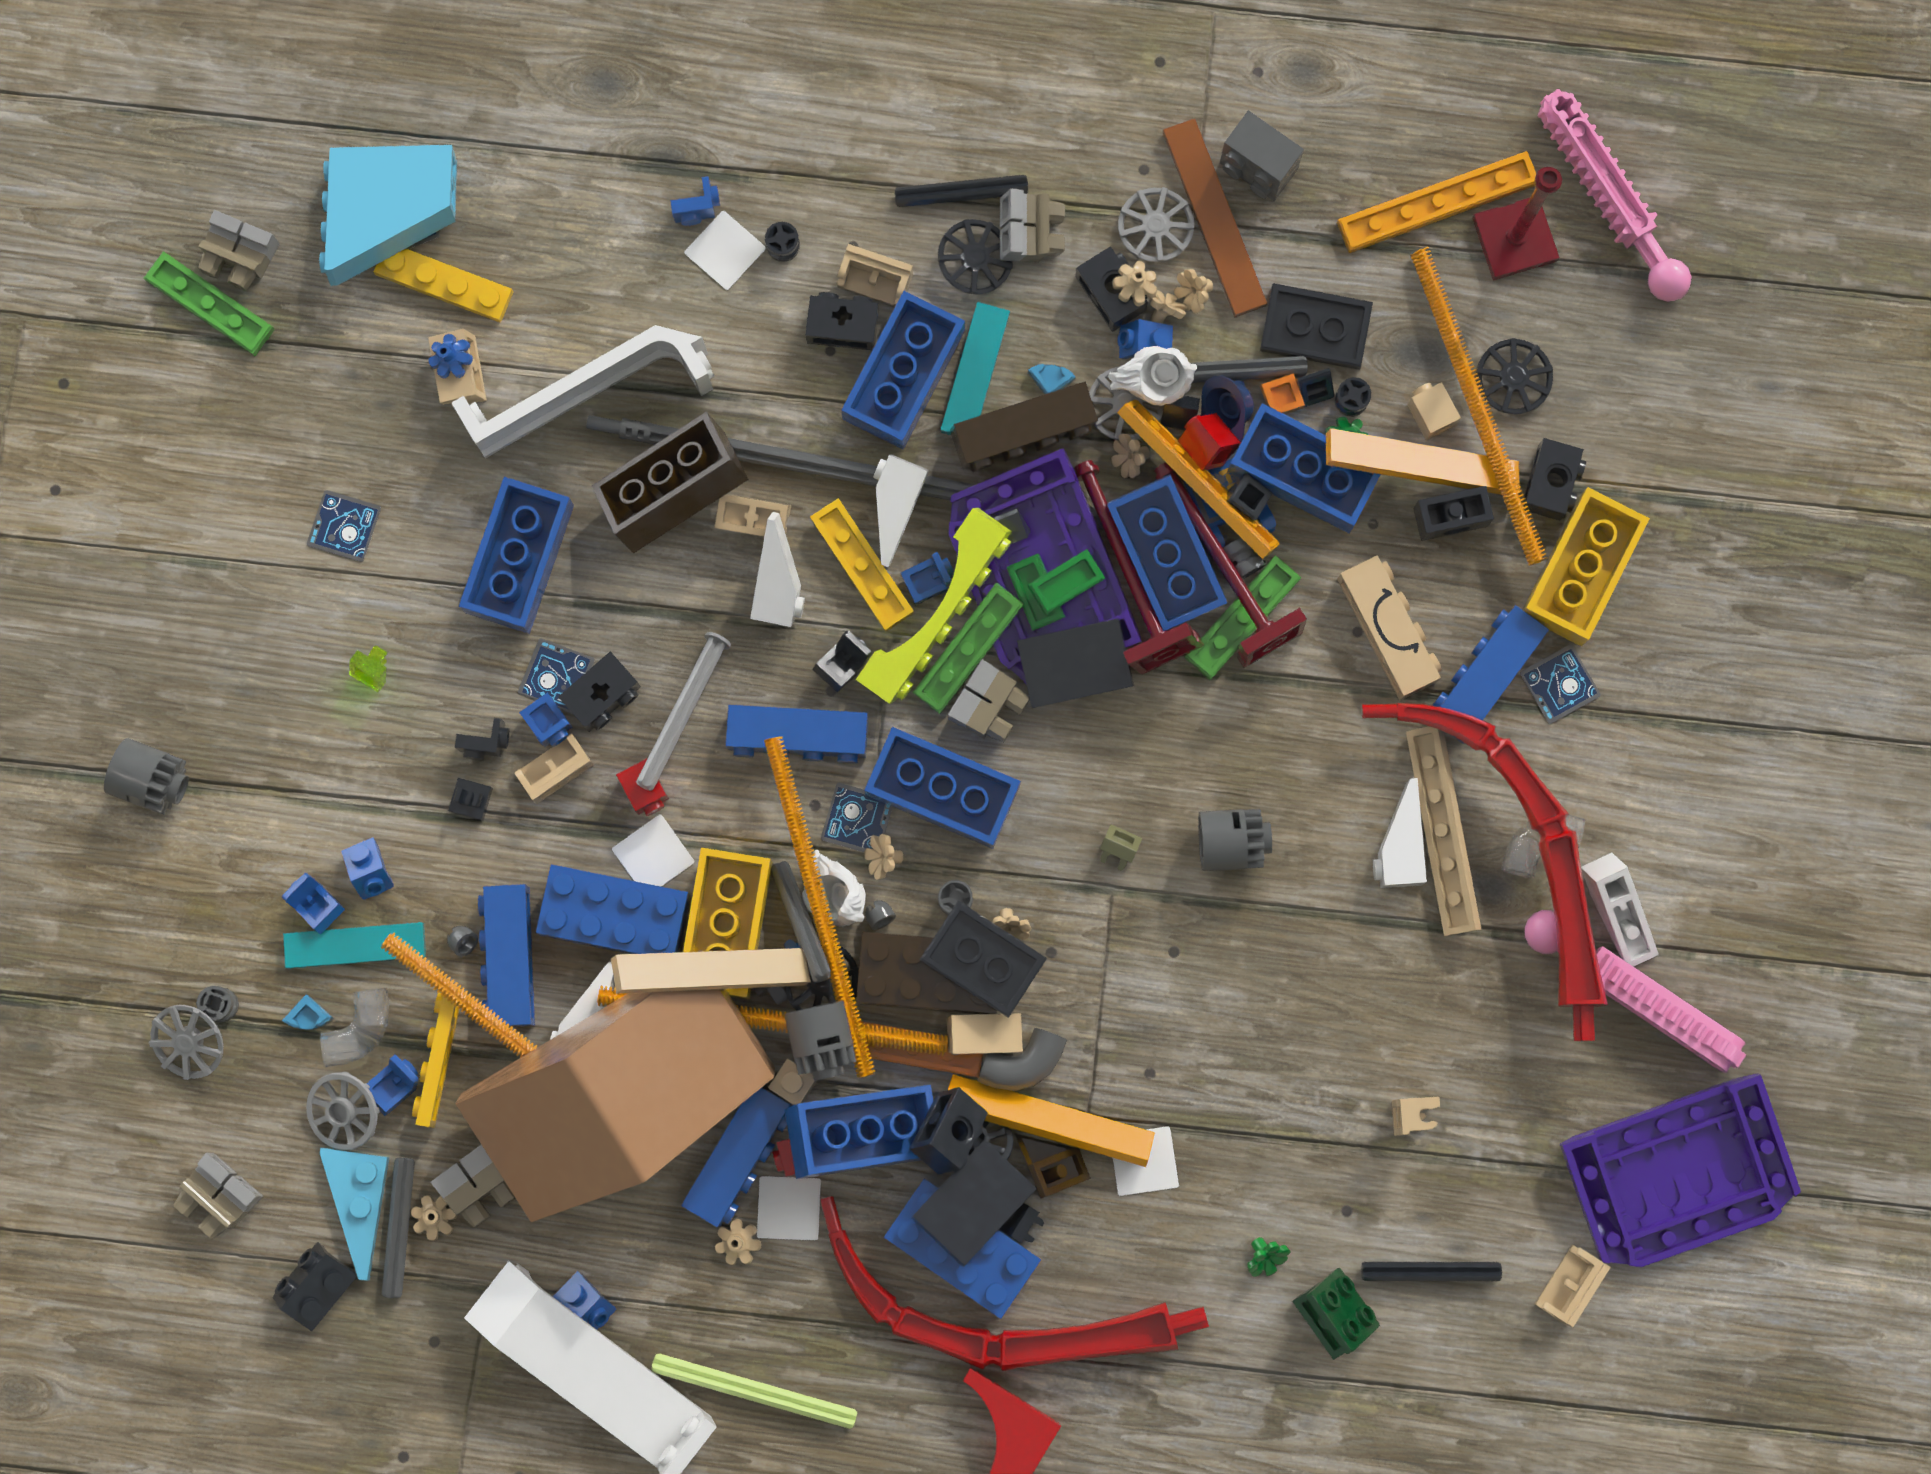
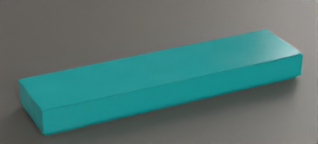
M977 302L941 426V433L951 435L950 429L953 424L981 415L1009 319V310Z
M423 922L332 929L325 930L321 935L317 931L283 933L285 968L294 969L395 960L396 956L392 957V954H388L389 951L385 952L384 948L381 949L382 943L390 933L391 935L396 933L394 937L399 936L398 940L402 938L401 943L406 941L405 945L409 944L408 949L412 946V951L416 949L415 954L420 952L419 956L423 955L422 958H425V926Z

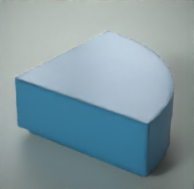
M1039 364L1028 369V374L1044 395L1063 389L1076 378L1068 369L1056 365Z
M306 994L282 1021L294 1028L312 1030L326 1025L333 1017Z

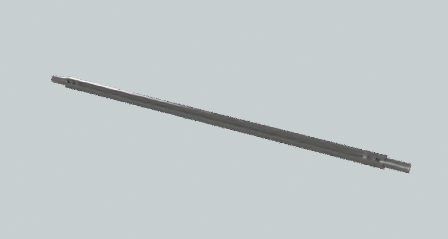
M592 415L588 416L586 425L587 429L619 434V438L654 445L678 430V428L626 418L618 421ZM728 438L739 461L871 486H877L879 481L873 478L877 468L874 465ZM927 476L919 495L951 500V495L975 484ZM1089 506L1097 528L1104 529L1095 508ZM1222 535L1226 546L1227 535Z

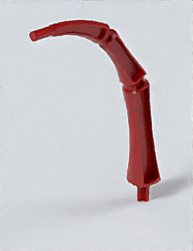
M1362 704V718H1397V721L1419 723L1450 734L1475 751H1484L1487 755V761L1503 776L1514 791L1526 813L1531 829L1537 831L1540 835L1538 847L1550 886L1557 927L1559 954L1558 1007H1572L1574 1041H1595L1594 1007L1607 1006L1608 1003L1590 924L1576 831L1570 830L1566 826V818L1569 813L1536 775L1511 739L1498 737L1495 732V725L1455 710L1424 704Z
M834 1196L820 1200L829 1233L828 1236L838 1265L859 1303L876 1324L887 1323L892 1328L893 1335L938 1350L982 1370L990 1364H995L1002 1371L1090 1358L1178 1351L1175 1336L1209 1327L1204 1307L1169 1315L1166 1302L1125 1316L1085 1325L1036 1330H1003L998 1335L991 1334L985 1328L964 1327L946 1323L927 1316L910 1306H899L896 1297L876 1281L855 1253L846 1230H842Z

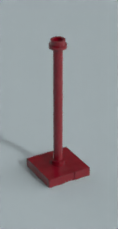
M1544 167L1537 172L1534 179L1536 189L1530 198L1473 215L1472 219L1493 281L1559 260L1560 257L1542 207L1548 194L1558 191L1562 184V176L1557 169Z
M1087 460L1076 465L1074 471L1078 481H1083L1151 636L1147 641L1123 652L1128 665L1143 675L1203 647L1204 644L1199 633L1193 630L1188 623H1183L1169 631H1163L1095 476L1100 472L1098 465H1094L1093 460Z
M1166 462L1158 466L1154 470L1157 475L1156 480L1171 474L1197 534L1257 628L1255 630L1256 634L1242 641L1239 645L1237 659L1242 667L1246 668L1303 634L1307 618L1300 607L1276 622L1267 619L1176 475L1177 473Z

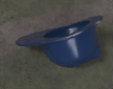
M1223 375L1213 376L1206 381L1202 388L1201 416L1217 413L1237 439L1242 442L1245 423L1249 421L1254 411L1253 397L1243 381H1233Z

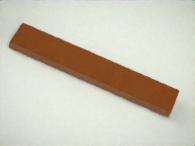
M1195 118L1163 129L1167 146L1234 318L1266 307L1267 301Z

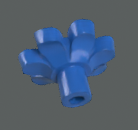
M452 334L444 336L443 344L434 342L431 347L436 354L429 358V364L433 369L438 368L437 374L440 378L446 379L450 371H452L456 378L463 377L465 370L462 364L470 365L473 361V356L466 353L470 349V343L464 339L456 342V337Z

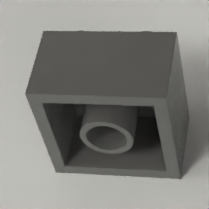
M1248 110L1224 142L1220 164L1223 165V170L1232 178H1242L1251 185L1250 189L1256 195L1264 199L1269 197L1275 201L1297 172L1304 149Z

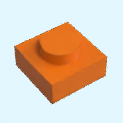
M1294 373L1261 384L1260 388L1267 406L1283 414L1304 408L1305 404Z

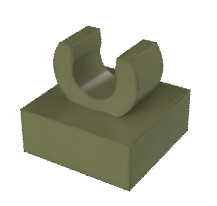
M1111 824L1100 847L1103 850L1101 862L1105 864L1108 856L1111 854L1120 858L1118 870L1122 871L1126 867L1127 862L1132 863L1142 838Z

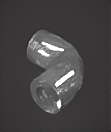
M1568 815L1566 826L1570 830L1576 831L1579 849L1584 832L1585 819ZM1529 821L1512 835L1504 853L1501 870L1516 876L1535 878L1541 857L1538 847L1540 835L1537 831L1531 829Z
M387 988L352 993L354 1018L351 1024L341 1030L321 1033V1051L325 1067L345 1065L362 1059L379 1045L388 1027L389 998Z

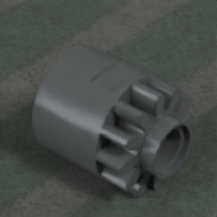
M126 738L120 743L109 763L104 780V792L165 815L167 809H171L172 804L178 805L186 792L189 777L185 775L186 769L184 767L186 761L141 742Z
M1261 809L1199 812L1198 836L1202 871L1264 868V854L1272 853V831L1270 822H1262Z
M844 1001L784 1014L798 1075L812 1072L814 1081L845 1074L843 1065L856 1062Z

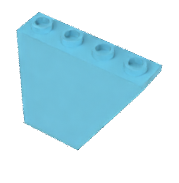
M452 145L330 148L329 161H324L323 166L324 179L328 182V191H323L322 205L324 212H327V221L321 222V238L326 244L325 252L320 253L319 263L321 273H326L331 286H336L455 222L457 159Z

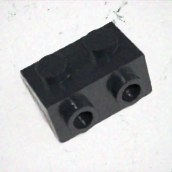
M317 1242L312 1249H307L301 1255L298 1266L290 1276L284 1277L278 1283L273 1299L281 1311L310 1331H313L356 1279L357 1274L328 1253L325 1247Z

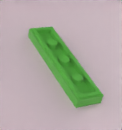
M164 251L143 278L153 287L253 356L257 355L275 330L273 326Z
M1275 555L1247 587L1267 617L1299 582L1301 577ZM1238 598L1201 638L1204 646L1188 653L1184 657L1209 680L1239 649L1240 643L1249 638L1257 629Z
M996 583L913 693L941 714L1024 606V603Z

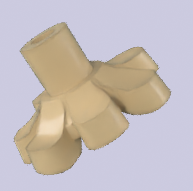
M1137 261L1133 268L1127 264L1119 268L1118 272L1121 276L1114 278L1112 285L1114 289H1122L1119 293L1121 301L1127 302L1133 297L1134 304L1142 306L1145 303V294L1149 297L1156 295L1157 287L1152 284L1156 281V274L1154 271H1144V262Z
M1185 269L1184 272L1177 275V281L1182 286L1176 287L1174 294L1178 299L1185 298L1183 304L1186 305L1187 311L1192 309L1193 313H1199L1204 309L1203 303L1208 301V292L1213 290V283L1204 276L1198 277L1195 270Z
M1157 290L1154 297L1147 296L1151 300L1150 305L1155 308L1150 318L1152 322L1163 324L1167 316L1173 315L1178 319H1182L1186 314V305L1176 302L1178 298L1171 293H1167L1166 297H1164V294Z
M1120 434L1119 440L1114 441L1113 448L1118 455H1114L1111 458L1113 466L1118 467L1122 465L1121 475L1124 478L1138 476L1140 474V465L1144 464L1146 459L1150 457L1149 448L1147 446L1140 447L1139 441L1131 439L1128 434Z
M881 834L880 837L872 835L870 844L873 849L866 848L864 857L866 860H872L868 867L869 873L874 875L876 880L884 879L887 872L894 870L895 864L902 863L903 852L901 850H894V847L890 845L891 837L889 835Z
M1004 908L1000 910V916L993 918L992 923L1015 938L1025 940L1030 937L1031 926L1027 919L1019 921L1018 916H1013L1012 909Z
M424 1195L421 1198L422 1208L415 1206L411 1210V1216L418 1219V1222L413 1225L414 1232L421 1234L427 1231L426 1236L429 1241H436L440 1231L444 1235H450L454 1228L448 1222L449 1220L456 1219L457 1215H455L451 1208H446L448 1204L442 1196H439L436 1202H434L431 1195ZM431 1214H434V1220L430 1219Z
M733 1219L731 1221V1229L721 1226L717 1234L722 1239V1242L715 1244L716 1252L718 1254L726 1253L725 1261L729 1265H735L738 1258H740L743 1264L751 1263L753 1257L750 1251H759L761 1249V1241L752 1238L757 1233V1228L753 1224L742 1228V1221L740 1219ZM735 1240L738 1242V1246L734 1245Z

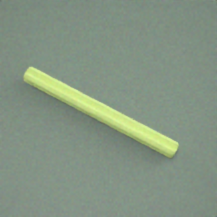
M656 1354L652 1363L651 1371L653 1373L848 1429L853 1428L856 1421L857 1411L855 1409L663 1354Z

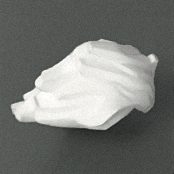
M1153 346L1143 348L1135 353L1133 359L1117 368V372H1110L1108 377L1112 381L1110 385L1111 390H1128L1135 397L1152 405L1163 406L1183 398L1185 393L1190 390L1197 365L1189 363L1187 357L1178 349H1164Z
M815 850L813 858H816L814 862H817L815 866L819 867L816 870H820L817 875H821L818 879H822L820 883H823L821 887L825 888L822 891L826 892L823 896H827L824 900H828L825 904H829L827 907L830 908L828 913H832L829 917H833L830 921H834L833 924L839 927L849 926L854 922H863L866 897L863 884H859L856 876L838 861H831L827 856L820 855L819 850ZM804 887V891L802 892L803 901L805 903L807 911L812 913L810 909L812 907H810L809 905V899L807 898L806 890Z

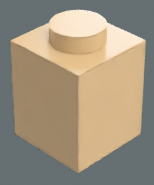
M1442 382L1433 387L1431 383H1427L1412 392L1414 396L1411 397L1407 406L1426 441L1457 426L1461 417Z
M787 1058L768 1088L795 1105L805 1101L818 1080L814 1081L811 1073L798 1075L796 1063Z

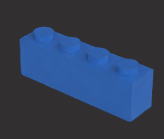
M1516 605L1509 613L1503 609L1491 625L1496 629L1491 638L1488 640L1482 637L1471 652V654L1476 656L1469 667L1462 664L1451 679L1456 684L1448 695L1442 692L1432 706L1448 708L1483 720L1549 629Z
M728 705L726 748L729 751H734L733 756L750 758L754 757V752L768 753L764 740L782 736L783 738L780 741L784 742L781 745H785L782 749H786L783 753H787L785 757H788V759L789 754L803 755V760L819 762L823 761L824 756L837 757V762L858 763V758H866L868 714L864 712Z
M526 884L484 886V895L478 896L479 916H484L485 930H480L479 932L480 950L486 951V965H481L480 973L482 986H487V1000H482V1005L485 1004V1008L489 1007L488 1011L492 1010L491 1014L495 1012V1017L499 1015L498 1020L503 1018L502 1022L506 1021L505 1025L509 1024V1027L535 1026L530 887Z
M760 1088L745 1100L738 1108L681 1206L716 1227H720L723 1222L729 1225L739 1208L735 1204L737 1197L741 1191L747 1194L755 1182L757 1175L752 1172L759 1160L765 1163L775 1147L771 1140L777 1130L783 1133L786 1129L785 1109L792 1105L764 1088Z

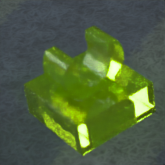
M376 645L368 656L357 650L349 662V675L374 691L379 692L386 683L387 667H385L387 660L385 657L388 652Z

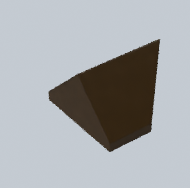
M1015 1133L1040 1199L1091 1179L1078 1147H1069Z

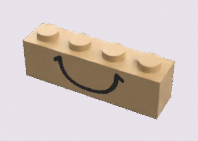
M1377 555L1340 573L1337 580L1399 701L1437 683L1441 678L1439 672L1442 671L1441 665L1434 653L1429 654L1423 644L1426 641L1425 634L1418 622L1412 623L1407 613L1410 610L1409 603L1402 592H1396L1391 582L1394 580V575L1386 561L1381 563Z

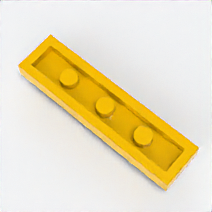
M404 249L376 264L373 271L376 276L501 323L514 293L509 287L409 249Z
M839 498L810 516L811 521L885 632L914 614L913 609L885 567L881 565V561Z
M440 992L437 994L434 1006V1013H438L436 1027L430 1028L427 1038V1047L431 1048L429 1062H423L420 1072V1082L424 1083L422 1095L416 1096L412 1110V1116L417 1117L415 1125L435 1128L459 1015L458 1006L455 1007V1003L451 1004V1001H447L448 997L444 998V995L441 996Z

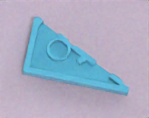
M320 1148L322 1163L359 1280L368 1281L370 1280L390 1157Z

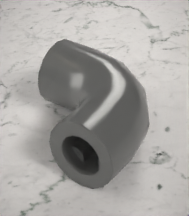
M1034 1028L1028 1046L1019 1055L1009 1056L1002 1053H987L978 1083L1009 1091L1034 1087L1052 1073L1062 1056L1067 1039L1051 1032Z

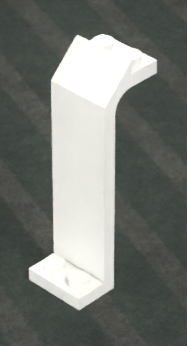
M655 325L488 421L476 402L469 405L464 396L453 401L452 405L483 456L487 458L661 358H673L679 361L686 369L701 396L713 390L710 379L714 377V374L705 356L708 352L703 337Z
M508 1261L464 1317L497 1349L657 1467L660 1474H681L717 1427L708 1413L543 1290L532 1280L529 1271L520 1264L515 1266Z

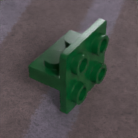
M1341 1268L1335 1269L1324 1280L1292 1301L1333 1360L1344 1353L1350 1354L1380 1326L1374 1311L1365 1304L1356 1291L1354 1283L1344 1274Z

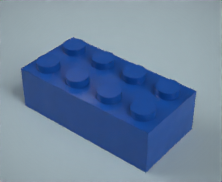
M903 291L841 410L842 419L904 450L965 332V320Z
M1263 403L1258 409L1227 471L1239 478L1244 473L1249 474L1273 493L1272 495L1349 534L1381 475L1326 465V435Z
M1171 474L1107 503L1163 631L1227 604L1226 597Z
M503 478L459 604L464 613L530 634L574 508V504L569 497L514 479Z
M892 727L864 791L866 796L993 849L1020 788L1021 781Z
M551 864L536 933L544 937L627 954L679 953L691 895L685 891Z
M931 1085L799 1103L786 1108L785 1114L796 1179L920 1161L921 1159L910 1151L909 1148L933 1103Z
M924 1178L884 1238L1001 1319L1041 1259L998 1230L977 1254L962 1267L912 1219V1216L939 1189Z

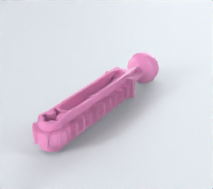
M1556 89L1554 93H1551L1549 96L1546 95L1540 103L1541 107L1538 118H1541L1544 124L1543 128L1549 129L1552 133L1551 140H1556L1559 144L1558 151H1563L1567 156L1565 161L1570 162L1574 167L1572 170L1573 174L1578 173L1581 180L1579 183L1585 185L1589 190L1586 194L1593 196L1595 199L1594 206L1600 207L1603 212L1601 217L1603 219L1607 218L1610 222L1609 229L1615 230L1618 236L1614 241L1616 243L1623 242L1627 249L1635 245L1651 270L1648 277V286L1650 292L1657 299L1666 302L1681 299L1690 288L1692 276L1689 268L1682 261L1672 258L1668 259L1651 232L1657 227L1653 221L1657 213L1647 212L1648 204L1640 201L1638 198L1640 193L1634 192L1631 187L1633 182L1626 180L1624 176L1625 170L1619 169L1616 164L1618 162L1617 158L1611 157L1609 154L1610 147L1604 146L1602 143L1604 138L1596 134L1594 131L1596 128L1595 124L1591 125L1587 120L1589 115L1587 113L1583 114L1580 109L1582 104L1577 102L1574 94L1561 92L1560 89Z
M1552 910L1538 911L1527 920L1525 938L1528 945L1534 951L1542 954L1558 952L1555 914ZM1602 946L1596 950L1603 986L1607 996L1714 1068L1727 1073L1730 1066L1733 1068L1740 1066L1746 1057V1054L1741 1051L1745 1042L1740 1037Z

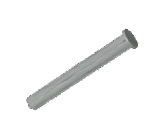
M713 632L705 634L707 642L636 781L637 785L651 791L654 789L723 650L729 649L731 643L719 634Z

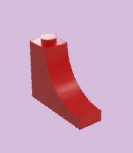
M970 1367L963 1381L971 1386L985 1402L992 1416L996 1431V1451L988 1474H1033L1060 1430L1061 1424Z

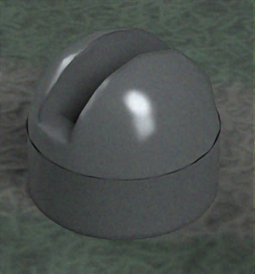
M876 900L874 901L875 908L871 905H868L866 908V920L872 930H879L896 918L891 906L885 901Z
M466 926L453 927V932L447 935L449 948L460 957L470 954L478 943V936Z

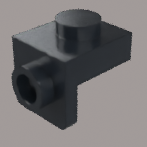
M847 630L841 636L838 643L815 664L812 670L838 693L864 668L872 652L867 648L862 639L855 637Z
M494 718L491 738L456 734L455 748L459 752H464L463 758L484 760V755L501 757L502 748L507 749L510 730L505 728V722L502 719Z

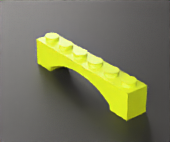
M972 508L953 536V538L959 541L957 564L949 589L936 612L920 631L901 646L887 653L882 649L875 651L856 680L889 704L895 702L897 698L902 701L914 685L910 682L914 673L917 670L923 672L933 658V655L929 652L936 641L942 644L953 627L949 625V622L956 613L961 616L971 603L972 598L968 595L975 585L981 587L989 577L992 570L988 566L993 558L996 556L1000 559L1010 546L1011 541L1007 538L1012 531L981 509Z

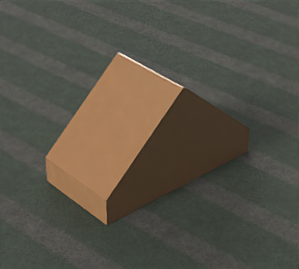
M726 989L628 993L460 1094L455 1104L529 1220L534 1222L647 1181L773 1079L775 1067Z

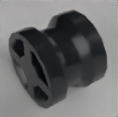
M776 222L767 229L765 243L769 255L780 262L792 260L800 249L799 235L796 228L787 222Z
M1352 377L1344 380L1335 395L1336 408L1346 416L1354 417L1360 415L1365 411L1371 400L1372 392L1370 386L1361 378Z

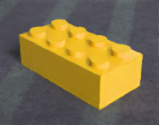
M1587 487L1580 495L1523 611L1550 631L1582 647L1590 639L1650 518Z
M701 848L683 952H698L699 950L703 952L758 950L773 864L771 859ZM751 988L726 989L731 997L750 1000Z

